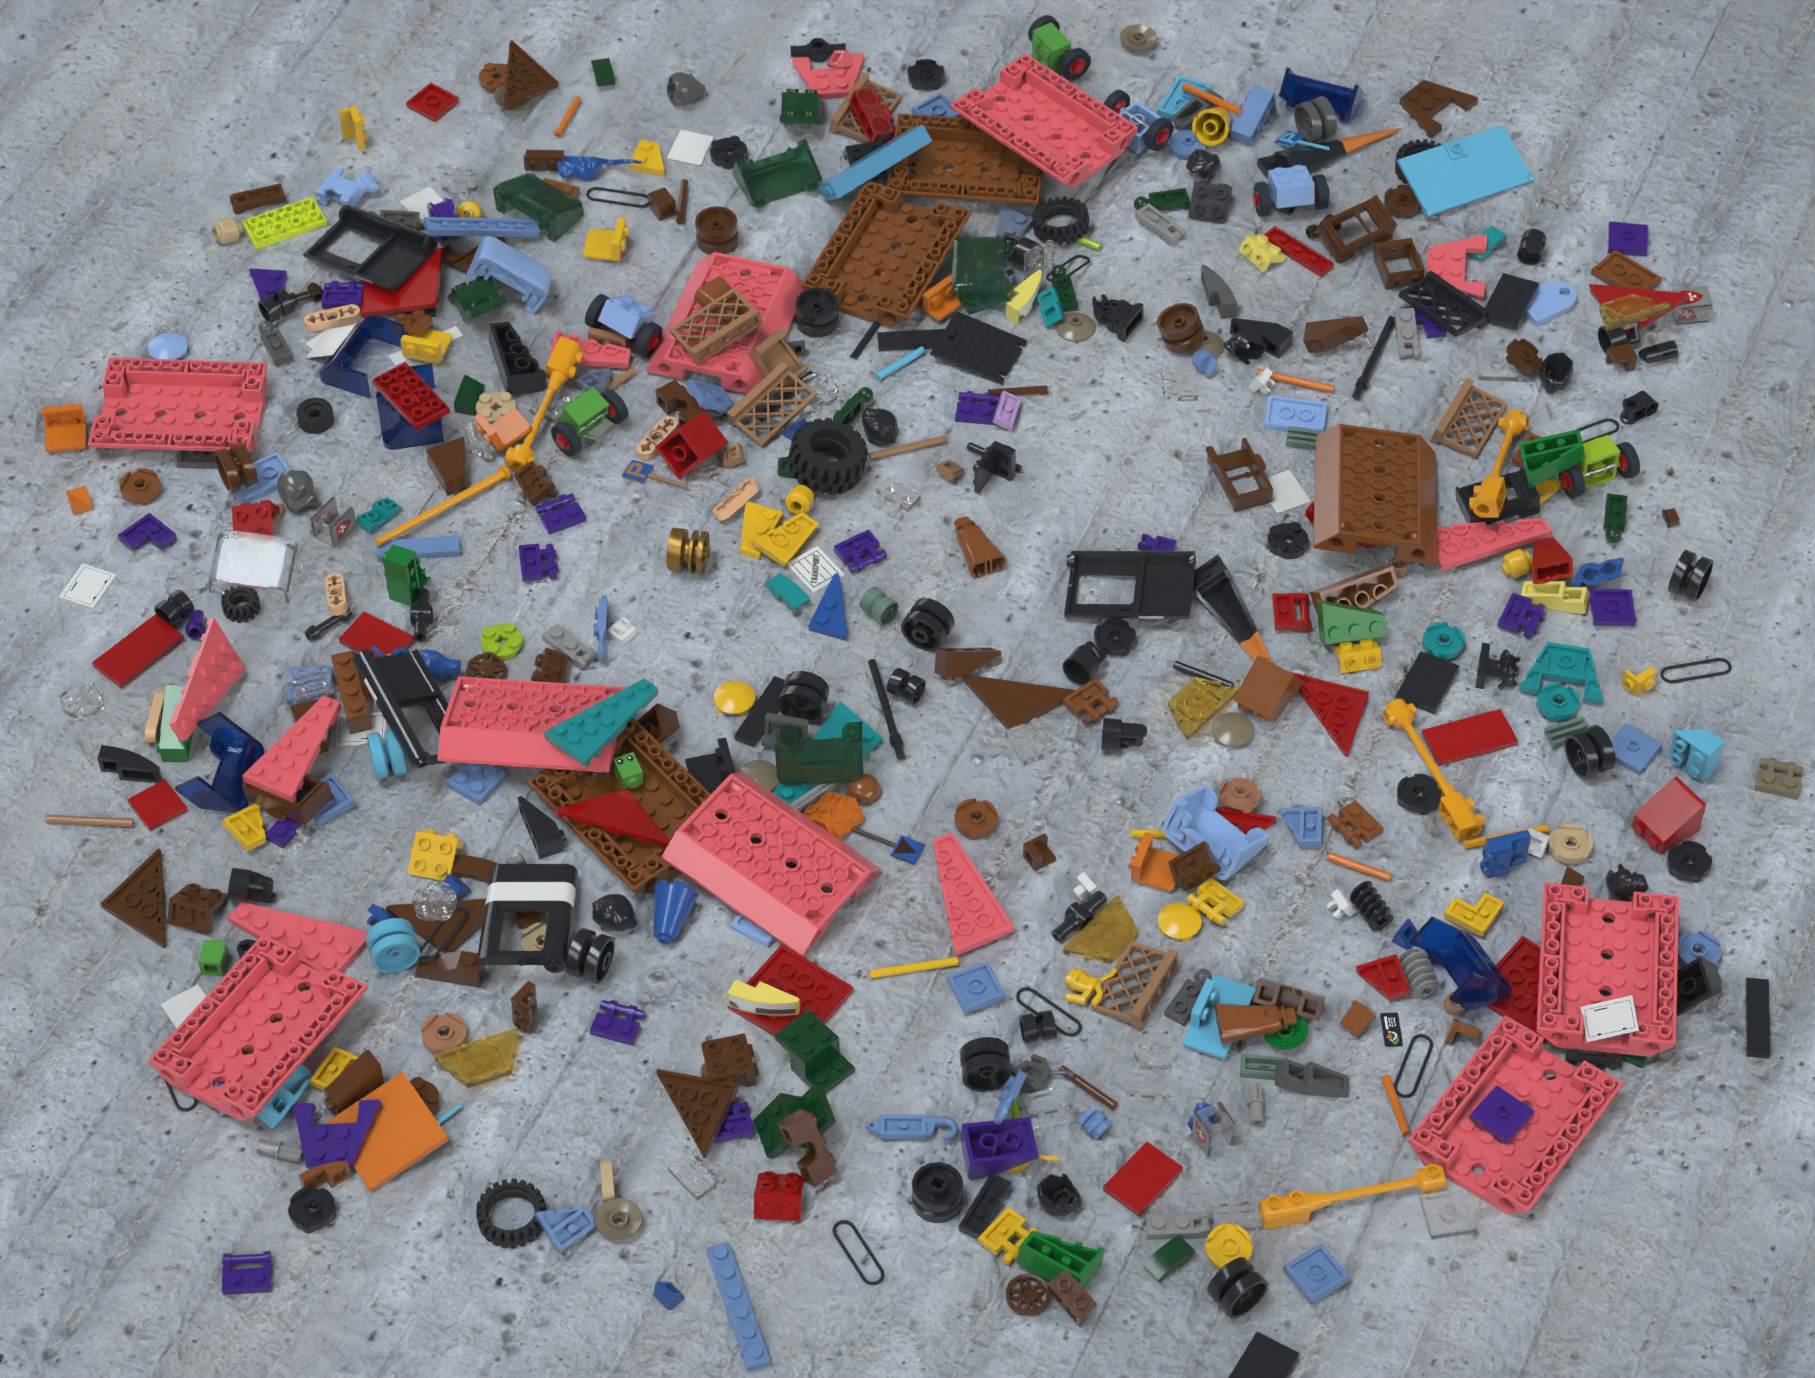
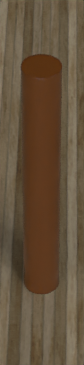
M686 179L681 180L677 224L684 223L688 180Z
M1047 385L987 390L991 395H998L999 397L1003 390L1013 395L1048 393Z
M1064 1065L1059 1069V1071H1071ZM1076 1073L1074 1077L1063 1075L1110 1109L1114 1110L1118 1102Z

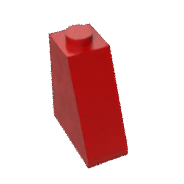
M1554 537L1534 541L1532 557L1533 584L1573 576V558Z

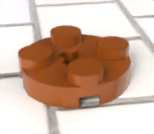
M486 63L484 65V69L479 73V84L485 88L486 92L494 94L498 87L505 85L507 64Z
M416 310L413 314H397L394 316L393 327L394 331L398 334H402L401 331H407L408 335H417L429 331V326L433 328L432 317L426 315L423 310Z
M146 468L137 469V472L132 474L131 471L126 473L119 483L124 500L145 506L151 504L152 500L161 491L158 475L153 470Z
M976 798L967 799L956 808L954 815L955 827L961 834L967 836L969 840L985 837L997 828V810L989 801H976ZM972 816H975L976 818L981 817L980 820H972Z

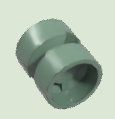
M872 587L862 596L859 607L868 615H872L881 625H885L896 616L899 604L892 598L887 597L878 587Z

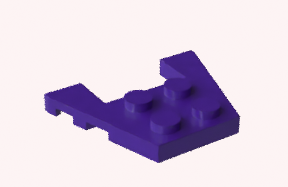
M379 1099L359 1100L356 1123L314 1125L316 1112L314 1103L293 1104L306 1167L311 1169L331 1162L347 1161L349 1168H354L365 1144L366 1134L369 1129H372L375 1122L373 1119L376 1112L380 1111L382 1107L381 1101Z

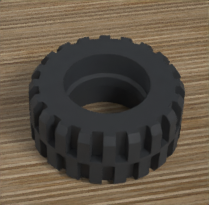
M821 418L815 419L813 422L809 421L804 426H800L794 434L787 459L788 467L793 477L798 479V483L807 486L812 492L815 490L818 491V494L823 495L824 493L835 495L837 492L841 494L847 492V489H853L860 482L867 461L868 449L865 440L861 438V434L857 430L854 431L853 427L849 424L845 425L840 420L832 421L831 418H826L825 420H821ZM827 452L837 456L840 461H828L820 458L815 453Z

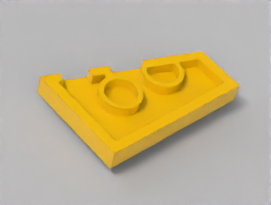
M748 501L745 503L740 547L741 555L760 560L763 552L751 545V542L756 537L765 535L767 531L776 529L783 519L782 511Z
M801 512L783 522V525L776 529H771L765 535L756 537L752 540L751 545L785 567L817 529L819 523Z

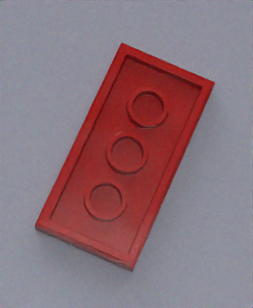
M155 614L94 660L92 665L114 684L122 688L184 641V636Z
M1501 709L1423 729L1421 732L1438 766L1515 746L1518 743V739Z

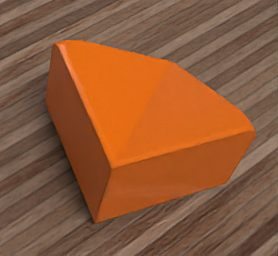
M86 486L66 491L73 515L93 510Z

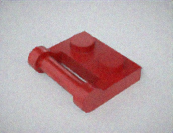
M1272 593L1275 631L1300 630L1303 633L1312 631V622L1309 620L1308 604L1310 600L1308 594ZM1294 603L1300 605L1301 620H1296Z

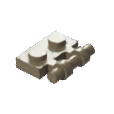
M1771 757L1770 759L1761 758L1759 766L1766 767L1767 770L1758 769L1754 790L1797 800L1802 778L1794 777L1793 774L1802 775L1804 767L1797 766L1793 762H1789V764L1779 762ZM1774 769L1784 771L1787 773L1786 775L1774 772Z

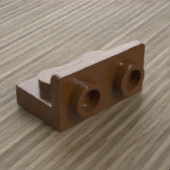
M526 150L524 155L525 171H558L556 162H564V150Z
M533 460L513 474L532 505L547 494H550L553 498L557 496L554 490L556 488L555 484L550 478L546 477L548 474L547 470L542 464L538 466Z
M546 647L542 654L536 656L534 665L537 667L531 676V681L564 683L569 656Z
M1206 841L1168 861L1174 882L1185 891L1194 888L1197 884L1212 878L1221 871V867L1214 861L1210 846Z
M528 980L511 998L514 1026L520 1031L524 1030L530 1034L533 1031L532 1018L537 1012L536 985Z
M1064 1270L1048 1283V1292L1080 1327L1086 1322L1087 1314L1097 1306V1303L1068 1270Z

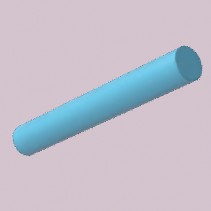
M921 346L875 374L876 379L880 381L923 355L925 349Z

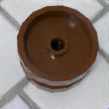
M714 206L702 210L696 216V242L701 251L707 254H712L713 252L726 254L737 246L738 225L733 211L725 207Z
M1174 304L1163 310L1158 316V329L1165 347L1171 352H1188L1199 346L1205 339L1206 332L1197 308L1192 304Z
M243 442L231 445L230 453L224 448L214 452L217 470L229 493L241 490L242 483L247 487L258 483L253 460Z

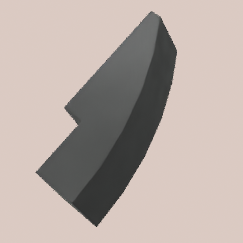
M1212 89L1206 91L1209 94H1212L1218 98L1223 99L1222 96L1217 94ZM1196 95L1172 116L1170 121L1181 129L1187 130L1192 128L1193 120L1200 111L1220 106Z
M1202 265L1201 282L1208 305H1217L1221 319L1236 317L1237 301L1231 289L1215 271L1206 265Z
M1287 1058L1275 1066V1086L1315 1096H1348L1347 1075L1310 1061L1306 1065H1302Z

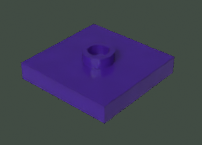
M1609 221L1607 253L1617 250L1624 255L1646 256L1648 225Z
M1590 589L1589 598L1593 626H1635L1636 618L1632 589Z
M1496 1085L1473 1110L1469 1119L1507 1145L1532 1118L1535 1111Z

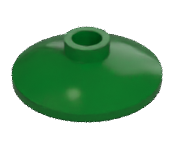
M1296 1015L1297 1024L1287 1025V1029L1263 1035L1264 1039L1274 1048L1281 1050L1294 1049L1300 1046L1308 1036L1307 1022L1302 1016Z

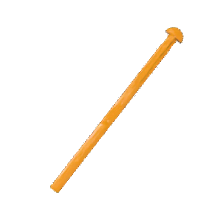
M500 466L497 473L374 540L376 546L383 545L503 479L507 481L511 476L510 469L506 466Z

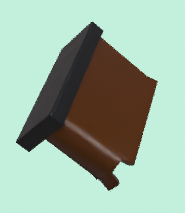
M1675 508L1662 509V516L1667 528H1670L1671 525L1680 524Z

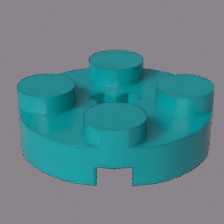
M1438 622L1428 626L1422 638V646L1425 652L1443 660L1460 656L1465 642L1461 629L1456 626L1454 628L1448 626V623ZM1440 639H1443L1444 641H1448V642H1447V643H1441V642H1440Z
M1549 683L1543 686L1537 696V709L1546 717L1547 721L1552 723L1568 720L1576 716L1580 702L1578 693L1570 686L1568 688L1561 686L1562 683ZM1557 699L1558 702L1562 701V703L1556 704L1554 703V700Z

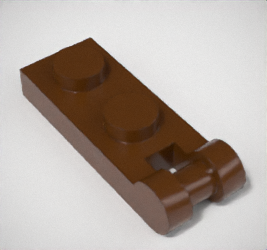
M281 183L234 193L229 197L230 203L233 205V212L237 215L242 214L244 210L286 201Z

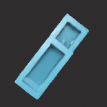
M301 1064L256 1116L273 1129L300 1097L314 1074Z

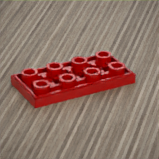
M406 362L372 379L373 386L416 431L450 414V408Z

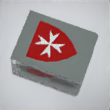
M1706 286L1673 289V292L1688 293L1690 300L1671 311L1675 325L1709 322L1705 307L1712 306L1713 302Z
M333 497L310 518L313 536L335 547L357 523L354 508L350 507L331 527L329 526L338 516L336 499Z
M1220 1101L1194 1113L1192 1136L1205 1156L1208 1157L1211 1153L1212 1136L1218 1133L1222 1134L1229 1146L1234 1145L1236 1123ZM1216 1114L1215 1124L1209 1122L1208 1117L1210 1115Z

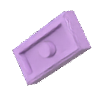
M1003 390L993 423L1011 430L1021 398Z

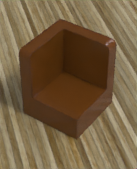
M665 187L648 193L649 208L659 221L676 215V201Z
M1630 343L1607 348L1605 361L1607 364L1622 363L1627 372L1635 370L1638 356Z
M1045 833L1023 844V858L1034 872L1056 861V856L1047 846L1048 836Z

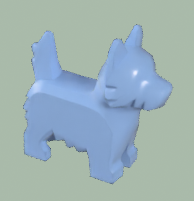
M344 167L335 169L334 173L324 179L323 184L315 191L318 197L317 203L327 206V201L334 199L338 203L344 204L343 206L350 205L354 207L364 194H373L379 189V185L375 183V177L371 174L373 168L368 167L354 181L341 177L345 170Z

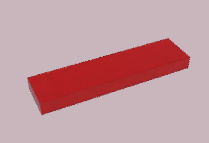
M1276 226L1264 234L1272 245H1276L1281 249L1284 255L1321 278L1334 268L1332 261Z

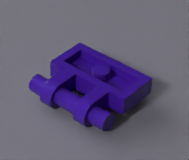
M339 281L324 283L321 301L322 309H332L350 304L357 305L361 309L364 283H356V281H350L349 283H339Z
M967 391V393L959 392L958 400H965L966 402L957 403L955 422L995 425L993 418L997 405H990V403H998V395H991V393L987 392L985 394H976L973 391ZM973 401H976V402H984V403H983V404H977V403H972V402H973Z
M573 493L559 495L557 499L552 501L546 500L541 502V505L535 506L537 514L545 512L544 515L540 516V519L549 535L586 522V515L578 502L569 504L575 501ZM562 506V508H560V509H558V510H555V511L552 510L553 508Z
M869 529L834 545V552L844 564L853 562V564L848 566L850 573L860 572L866 566L872 563L877 564L881 562V559L887 557L884 549L877 552L876 549L880 548V542ZM865 554H868V555H869L868 557H866V558H864V559H861V558H860L861 556H863V555H865Z
M539 543L519 545L522 582L543 580L542 573H548L551 580L557 579L559 568L555 560L557 552L553 544H547L546 549H540ZM541 559H546L547 563H541Z
M1512 592L1497 627L1514 633H1518L1519 629L1522 628L1525 630L1524 637L1529 639L1536 633L1538 629L1537 624L1544 617L1545 606L1543 604H1538L1537 607L1531 606L1532 599ZM1525 616H1531V620L1525 619Z
M602 1000L600 1009L607 1010L606 1014L597 1012L590 1028V1035L633 1046L640 1030V1023L634 1021L635 1017L644 1019L645 1011L638 1009L634 1005L625 1006L619 1004L618 1001L611 1000L609 1002ZM615 1014H624L626 1018L616 1017Z
M736 1101L732 1103L727 1115H733L726 1116L714 1143L754 1136L750 1112L740 1113L749 1111L748 1102L738 1103Z

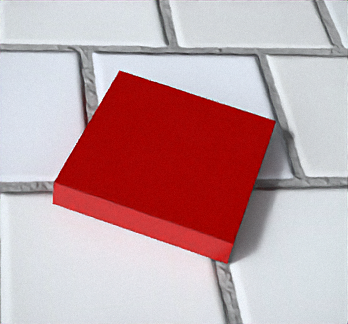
M430 82L408 100L406 106L435 123L459 103V97Z
M166 779L127 799L130 807L149 831L188 811L187 806Z

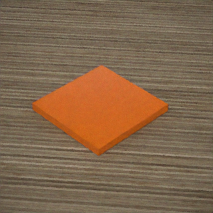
M401 1072L360 1099H379L382 1103L380 1111L376 1112L373 1119L375 1122L372 1129H369L366 1134L365 1144L354 1166L370 1192H373L449 1141L448 1136L404 1072ZM359 1101L325 1124L356 1123Z

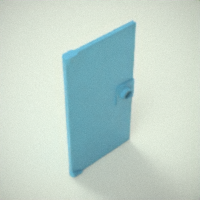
M1504 125L1397 160L1426 217L1534 181L1533 175L1525 165Z

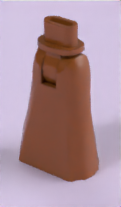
M719 276L698 288L694 299L696 303L705 307L732 288L723 277ZM735 296L727 300V303L737 302ZM714 308L711 312L720 314L721 308ZM725 308L724 314L733 315L735 309ZM739 309L738 315H743L748 310ZM723 319V321H724L726 324H729L730 322H732V320H724V319Z
M967 516L956 519L954 525L956 526L957 541L964 555L970 575L977 579L985 576L987 569L990 573L1003 570L1007 563L1006 556L992 543L982 529Z
M1215 1004V1016L1221 1045L1254 1036L1273 1034L1282 1029H1287V1025L1297 1024L1294 1008L1284 1009L1283 1006H1280L1279 1011V1007L1273 1005Z

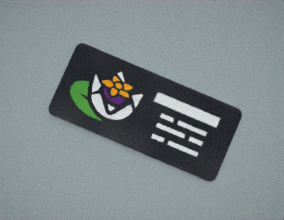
M1380 1013L1385 1047L1403 1046L1398 1013Z

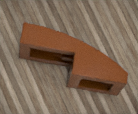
M347 1161L323 1164L299 1174L301 1187L313 1186V1189L325 1182L333 1188L351 1177Z

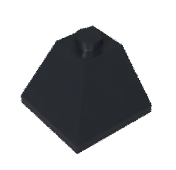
M1700 956L1677 970L1676 1015H1682L1716 994L1722 981L1717 966L1714 963Z

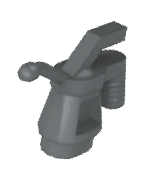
M1036 1054L1031 1056V1061L1025 1060L1012 1070V1076L1014 1077L1019 1070L1023 1072L1029 1071L1021 1089L1031 1095H1037L1043 1091L1052 1075L1075 1076V1073L1072 1071H1052L1046 1058Z

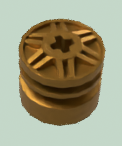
M672 528L667 546V569L682 572L687 563L689 573H694L696 568L697 574H704L710 557L709 532L702 531L699 537V531L694 530L689 539L687 529Z

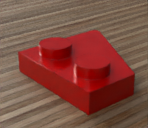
M1397 954L1355 966L1356 973L1389 1001L1411 995L1410 987Z

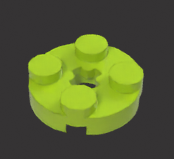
M511 622L486 627L482 631L480 643L483 654L490 652L500 657L503 661H507L517 656V652L523 647L522 634ZM504 640L505 644H500L498 641Z

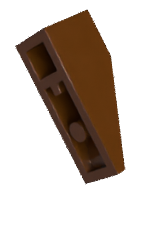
M1363 316L1306 322L1303 341L1308 353L1329 351L1368 332V327Z
M991 647L936 648L934 673L941 675L944 680H955V677H963L1001 656V651Z
M457 951L438 954L431 962L424 963L419 961L415 977L480 988L486 967L485 965H476L478 953ZM433 955L422 956L421 958H422V959H429V958H431Z

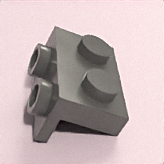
M767 713L765 716L762 746L802 753L808 741L809 720Z

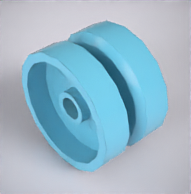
M391 729L385 730L386 744L382 743L381 735L378 732L367 734L376 780L388 778L387 764L391 765L395 776L407 774L404 761L406 760L405 754Z
M401 918L383 920L373 925L365 936L373 967L379 972L397 973L412 967L421 955L413 926L408 920Z

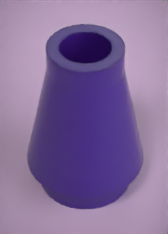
M194 610L185 626V632L191 639H200L202 634L206 633L204 612L201 610Z

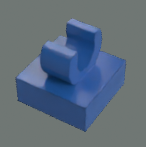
M373 903L367 910L372 914L367 920V924L371 926L376 921L379 923L383 920L395 918L383 907Z

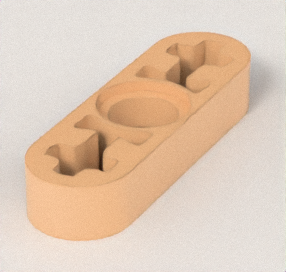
M350 304L310 313L304 317L305 328L309 332H318L356 323L361 319L360 308L357 305ZM329 317H337L334 320H328Z
M672 416L662 418L636 447L637 457L640 460H652L659 453L655 446L678 428L677 419ZM660 436L663 439L660 441H654L652 438Z
M754 478L743 481L713 509V513L718 521L729 518L758 492L759 486Z
M341 573L329 574L325 578L329 613L335 616L342 615L348 610L344 577Z
M155 691L145 728L146 743L157 744V741L160 739L165 691Z

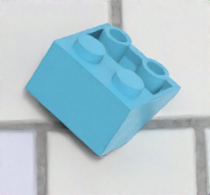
M1676 730L1673 735L1668 760L1686 771L1691 777L1704 782L1718 769L1725 741L1709 730Z

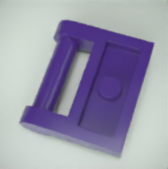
M263 1251L262 1254L245 1255L223 1253V1295L271 1292V1251ZM263 1263V1267L231 1269V1265Z

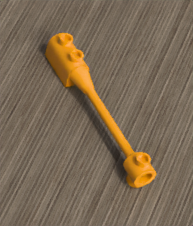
M559 337L546 365V378L550 380L547 386V393L531 425L532 429L528 432L523 445H516L515 448L509 447L504 462H507L508 467L515 472L532 460L536 461L530 447L554 394L567 382L568 378H574L577 368L574 367L575 363L580 364L584 353L581 352L580 345L572 340Z
M1511 409L1506 413L1505 417H1499V429H1502L1505 433L1493 470L1482 481L1480 486H1474V497H1470V509L1479 517L1499 518L1507 495L1504 477H1501L1500 472L1513 437L1520 435L1521 431H1528L1530 425L1529 416L1518 409Z
M1401 698L1391 701L1386 706V709L1383 710L1384 721L1388 726L1394 724L1398 729H1405L1438 783L1442 795L1438 812L1457 843L1478 836L1482 831V826H1484L1483 816L1480 813L1476 815L1473 813L1474 802L1470 797L1465 799L1461 793L1445 780L1411 724L1416 715L1415 706L1413 703L1406 704L1404 699Z
M1428 1164L1425 1168L1417 1169L1414 1177L1330 1194L1306 1193L1305 1191L1295 1190L1288 1195H1270L1267 1199L1258 1201L1257 1211L1263 1230L1308 1222L1311 1212L1328 1206L1333 1202L1414 1186L1426 1195H1433L1437 1193L1438 1189L1445 1188L1446 1180L1441 1165Z

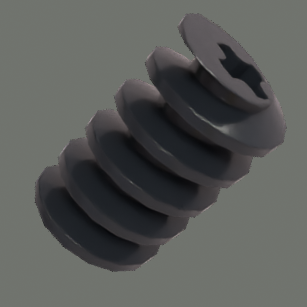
M1364 881L1351 892L1350 901L1354 904L1365 922L1368 923L1371 930L1383 929L1394 918L1390 914L1391 909L1386 906L1384 900H1381L1382 897L1377 893V889L1372 887V882Z

